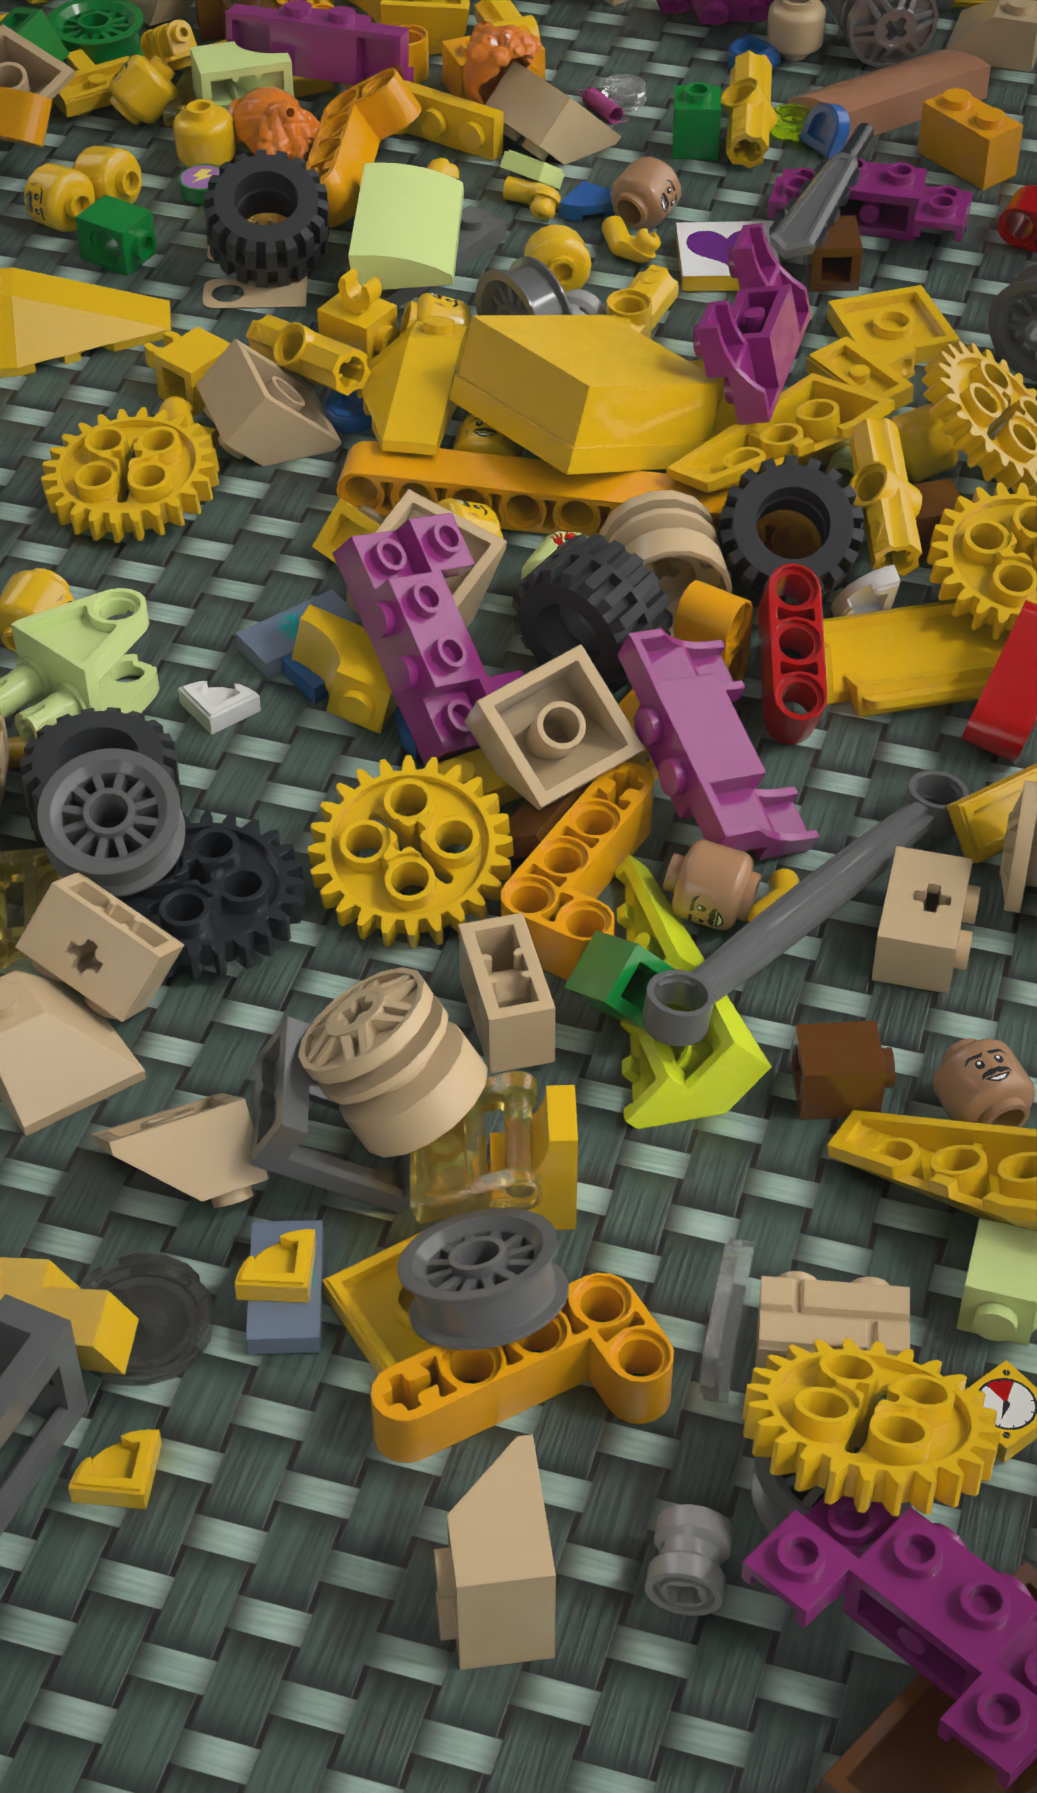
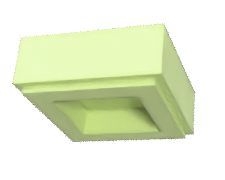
M512 150L504 152L500 164L501 168L560 189L565 173L560 168Z

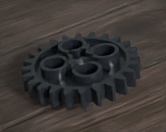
M204 811L199 823H191L183 813L185 841L180 857L174 867L164 878L146 890L116 898L184 944L167 977H173L181 966H190L193 979H199L204 967L211 965L223 977L227 974V962L233 960L249 969L252 967L250 953L257 951L268 957L273 956V939L289 941L291 939L290 924H298L302 921L301 905L306 904L302 862L295 860L294 846L292 844L280 845L279 831L276 829L261 835L260 824L257 819H253L243 827L237 826L236 813L231 812L222 823H213L210 811Z

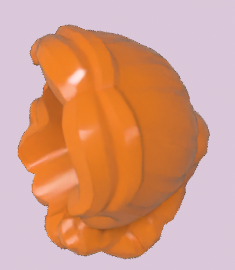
M488 21L479 22L474 27L473 33L470 36V43L465 50L467 58L463 70V86L467 100L485 105L514 60L530 70L529 66L533 62L532 59L535 58L536 53L540 51L542 46L538 37L530 35L525 31H520L516 25L509 24L495 27Z
M259 87L248 92L242 98L231 102L229 113L234 122L236 145L246 144L255 155L256 150H266L267 155H276L277 150L288 153L289 160L299 157L306 161L307 164L320 122L311 112L302 109L297 99L290 93L276 87Z

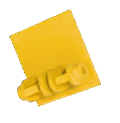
M174 20L147 30L142 34L140 47L143 56L148 60L157 55L173 71L191 65L190 47H195L197 44L192 29L186 21ZM221 40L212 44L227 42V40Z

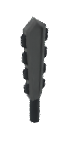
M860 123L841 152L831 156L828 161L820 162L814 169V179L806 180L800 188V197L792 198L785 207L786 216L777 218L769 228L770 245L784 259L813 254L816 248L824 246L829 236V229L827 227L834 226L840 216V208L838 206L846 205L850 198L851 189L848 187L856 186L860 179L861 171L858 169V159L874 136V129L870 124Z

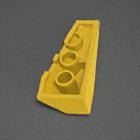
M14 267L0 268V378L18 377L36 372L35 363L62 357L65 365L81 361L82 352L101 346L116 352L140 346L147 342L163 340V333L171 331L169 300Z
M430 316L425 318L424 322L416 321L367 363L371 374L364 389H357L356 395L358 398H363V410L366 415H371L372 430L382 451L437 455L457 404L449 400L454 374H459L468 336V325H457L452 318L444 316Z
M811 373L780 394L770 422L753 424L734 423L666 468L667 478L709 493L731 488L733 485L738 486L743 473L749 468L755 473L758 472L761 462L773 458L776 466L782 465L785 455H798L797 465L807 466L809 458L822 461L820 465L822 467L828 463L832 454L841 447L849 445V441L852 439V427L866 418L871 420L886 418L895 410V400Z
M853 1110L827 1144L829 1157L977 1217L1037 1231V1129Z

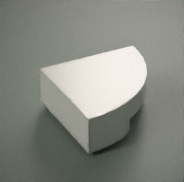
M895 565L874 570L849 584L833 601L831 605L833 616L840 617L891 609L901 582Z
M199 681L178 688L180 704L211 735L261 711L260 696L255 691L240 684H234L235 689L208 687L207 681Z

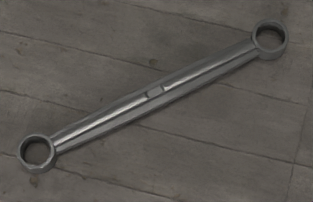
M928 770L913 775L908 782L902 808L854 840L740 929L692 972L667 970L653 976L647 985L641 1018L645 1031L655 1040L672 1046H688L701 1041L708 1032L714 1003L773 962L893 864L896 846L911 848L923 836L942 838L955 834L956 832L946 805L968 796L969 790L959 778L942 771ZM664 1005H681L691 1009L692 1011H676Z

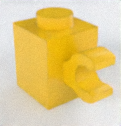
M352 268L340 277L338 282L339 293L317 309L319 334L359 349L367 354L368 363L399 337L397 305L379 298L382 293L379 278L373 277L361 287L358 281V270Z
M198 326L183 336L173 331H165L163 333L164 347H157L149 342L144 344L146 364L156 371L159 398L166 400L172 396H179L189 401L194 409L191 413L196 417L204 411L203 408L206 406L196 384L231 343Z

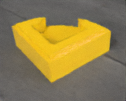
M315 1229L287 1232L279 1236L278 1243L264 1249L255 1257L249 1256L243 1262L236 1277V1299L309 1303L317 1245Z
M148 1429L121 1435V1442L111 1445L93 1458L87 1457L80 1463L70 1481L68 1489L71 1502L147 1510L162 1446L160 1431Z

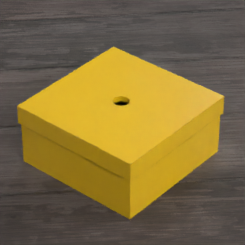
M475 315L471 319L459 374H454L449 400L566 475L666 469L710 440L724 390V381L717 377L707 378L706 371L609 315Z

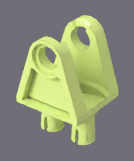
M110 589L21 618L11 624L18 662L16 664L17 668L0 678V713L5 720V718L27 705L28 708L19 712L15 716L16 728L26 743L29 740L37 739L36 732L43 726L57 724L56 718L66 714L71 716L81 714V710L94 708L95 711H105L107 707L121 708L122 713H129L133 710L142 713L153 701L160 689L156 666L152 667L150 664L138 661L137 654H125L146 632L149 626L145 597L140 592L132 589ZM128 610L134 613L132 616L124 619L106 620L114 615L126 614ZM127 676H141V678L133 682L116 681Z

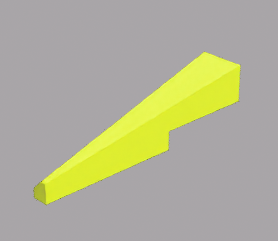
M628 855L615 870L616 878L625 885V903L617 908V922L626 929V939L639 944L676 970L692 972L705 961L704 957L679 917L673 911L671 904L649 869ZM727 995L714 1003L706 1036L701 1041L688 1046H672L661 1043L652 1038L645 1030L620 1021L621 1026L630 1033L631 1055L622 1060V1075L632 1083V1103L623 1108L625 1121L637 1129L726 1114L772 1067ZM667 1005L668 1008L676 1011H692L681 1005Z

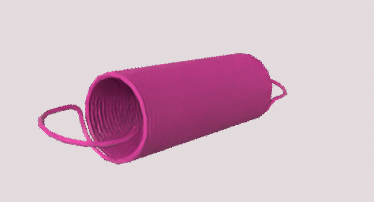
M594 87L579 89L585 90L582 95L583 102L612 124L626 122L620 121L624 115L622 108Z

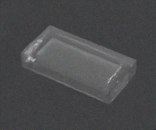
M730 1238L729 1243L726 1242L702 1354L700 1394H703L704 1400L726 1404L729 1402L752 1285L755 1242Z

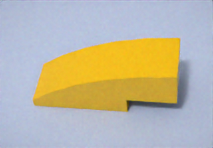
M0 1257V1300L7 1294L71 1320L80 1368L125 1375L139 1321L127 1307L108 1290L81 1289L49 1259Z

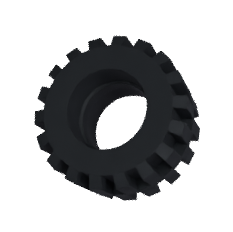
M256 150V156L248 157L246 153L235 156L236 163L234 164L226 161L219 167V175L211 176L208 181V191H205L204 194L207 245L210 246V254L214 262L220 261V268L227 275L235 272L237 281L246 285L250 280L257 281V287L268 288V282H277L278 287L289 285V278L294 277L300 281L307 277V267L315 270L321 263V254H326L328 247V198L325 184H320V175L314 168L306 170V161L299 157L289 160L288 153L278 150L276 155H267L266 150ZM260 213H275L287 218L283 222L273 225H259L247 220Z
M785 455L782 465L776 466L773 458L761 462L758 472L755 473L749 468L741 475L738 486L733 485L727 494L717 531V537L722 549L721 553L727 570L731 573L730 581L732 587L736 592L742 587L749 591L747 600H750L755 605H758L760 598H762L768 580L774 570L784 564H800L812 570L820 582L822 602L827 600L832 590L837 591L852 569L864 536V530L860 529L864 519L862 506L854 507L853 503L857 494L851 484L843 489L839 486L842 475L832 468L827 475L819 471L822 461L809 458L807 466L797 465L798 455ZM778 510L798 512L806 516L816 526L821 538V547L814 554L801 559L780 557L768 550L760 540L756 529L757 522L765 515ZM778 596L786 604L800 605L797 600L790 596Z
M584 534L577 535L569 541L566 540L519 582L516 587L518 593L513 597L512 607L517 612L513 616L515 626L522 632L523 636L520 639L525 648L533 653L535 656L534 660L539 666L581 644L611 694H614L629 682L617 656L628 634L662 628L671 636L668 629L673 625V615L666 609L670 602L666 592L661 591L658 586L660 580L653 571L649 572L643 565V559L636 553L632 555L628 553L623 544L615 540L608 543L602 535L592 534L589 538Z
M107 707L105 711H95L94 708L81 710V714L71 716L66 714L56 718L57 724L43 726L36 732L37 739L28 741L24 748L25 757L20 759V772L31 830H34L35 839L41 847L45 846V843L39 831L37 811L42 791L58 769L70 760L87 752L118 748L135 751L150 757L160 764L174 781L182 810L181 805L183 803L174 741L169 733H164L163 726L155 719L145 721V715L134 710L129 713H122L121 708ZM118 817L105 820L100 827H115L125 819Z

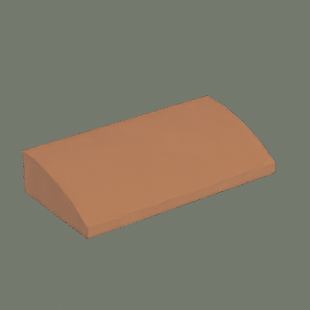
M952 49L937 50L789 98L788 107L806 120L812 108L817 104H838L845 108L850 119V132L847 141L860 123L870 124L874 129L875 136L920 121L923 102L944 93L948 89L958 87L969 91L973 97L979 100L987 98L991 65L963 51Z

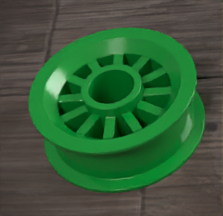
M72 0L55 8L47 17L67 51L72 52L82 49L95 65L125 56L131 57L136 54L143 56L140 47L141 36H139V30L143 25L144 15L141 9L127 0ZM65 58L62 62L68 65L67 59Z

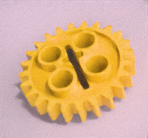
M958 341L954 346L948 344L924 367L927 374L922 377V382L928 387L923 395L935 404L929 412L934 417L941 419L944 424L939 431L942 434L952 436L955 440L952 449L955 452L964 451L968 455L967 464L970 468L976 465L982 468L985 481L989 482L995 477L997 482H1002L1007 490L1011 487L1015 494L1020 483H1025L1029 495L1037 496L1036 389H1027L1023 385V375L1021 373L1013 376L1009 372L1008 364L1004 359L996 363L990 350L986 349L981 354L974 343L969 344L967 347L961 341Z
M141 407L135 417H128L124 409H119L117 419L111 421L103 414H99L97 416V426L91 427L81 422L78 424L79 436L63 434L61 437L64 447H51L49 451L52 460L45 461L42 464L45 476L41 477L51 514L57 513L59 523L62 526L72 523L74 534L76 535L90 528L93 540L98 541L107 532L113 533L115 543H120L125 534L130 532L134 533L138 541H143L145 530L151 528L160 536L165 535V523L170 521L175 525L184 526L183 513L199 515L201 513L199 501H211L213 499L211 487L219 485L217 475L219 465L211 436L202 434L199 423L188 426L186 415L182 414L169 421L167 409H162L154 417H148L146 407ZM133 450L135 451V458H132ZM130 489V492H129V495H128V498H127L126 490Z
M1002 482L997 483L993 496H990L981 487L975 489L972 501L959 496L954 510L945 508L940 524L935 525L927 557V563L933 565L929 579L932 583L942 584L938 595L940 601L956 599L952 612L954 617L970 612L974 615L971 629L975 631L985 623L993 625L992 637L998 640L1005 630H1012L1025 600L1037 604V497L1029 495L1025 483H1020L1016 494H1009Z
M406 755L402 770L394 772L390 764L385 759H382L379 766L380 776L372 778L366 771L360 768L356 770L359 787L354 790L345 784L338 783L336 790L340 804L322 801L320 804L322 817L325 822L311 824L310 828L315 844L308 846L310 864L315 866L310 869L315 888H322L320 894L325 909L337 906L338 923L342 927L358 918L359 937L363 940L378 928L382 930L384 947H390L397 934L402 933L407 935L410 948L416 949L420 933L429 932L435 943L440 945L443 944V927L451 925L459 933L458 924L466 923V914L469 913L482 920L487 918V907L484 898L501 901L502 884L499 880H506L511 877V862L507 858L514 856L512 836L507 835L510 833L508 814H498L500 812L499 797L496 793L483 796L482 778L478 776L464 785L462 784V767L459 764L453 766L443 775L439 773L437 757H431L424 770H416L412 756ZM408 808L423 810L413 816H401L398 814ZM373 819L381 820L388 827H384L382 824L374 821ZM454 844L468 847L463 852L455 854L443 851L446 847ZM371 848L379 851L371 857L361 858L354 856L355 853L362 849ZM435 874L451 883H443L435 876ZM411 885L425 888L420 893L411 896L399 893L400 890Z
M844 1338L842 1349H833L821 1339H815L812 1353L792 1344L788 1346L786 1358L773 1354L768 1355L765 1368L755 1367L753 1369L751 1384H747L742 1419H745L743 1436L754 1440L752 1450L754 1457L772 1458L770 1473L772 1475L795 1473L797 1474L795 1490L801 1492L819 1486L825 1489L824 1503L830 1505L838 1501L843 1495L854 1499L857 1511L865 1513L868 1510L871 1501L882 1502L892 1516H899L902 1503L909 1502L917 1510L927 1515L931 1514L934 1498L947 1506L955 1508L959 1504L960 1493L977 1496L981 1481H990L1001 1429L995 1427L997 1411L984 1407L986 1394L983 1391H964L967 1379L965 1375L956 1374L943 1377L940 1375L942 1362L939 1360L929 1361L920 1365L913 1362L914 1352L912 1349L907 1348L897 1356L886 1354V1349L882 1342L875 1341L870 1351L860 1350L851 1338ZM887 1395L886 1400L882 1399L879 1401L881 1396ZM864 1443L858 1453H854L855 1447H860Z

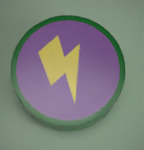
M197 164L183 170L179 175L182 198L192 204L204 205L205 191H208V181L212 175H219V166Z

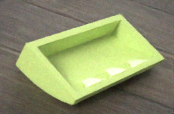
M364 163L348 255L350 269L358 270V281L361 287L373 277L379 278L382 290L454 285L464 197L463 182L449 175L419 166L399 163Z

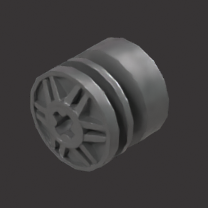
M827 0L830 13L839 29L843 32L844 38L849 43L851 50L863 63L875 68H884L915 58L926 49L936 33L939 14L935 0Z

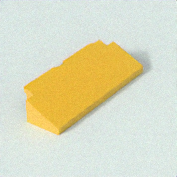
M956 600L823 619L827 680L826 704L851 701L858 717L979 699L1011 631L1005 630L998 640L993 639V625L988 623L974 631L971 629L974 615L970 612L958 617L952 615Z

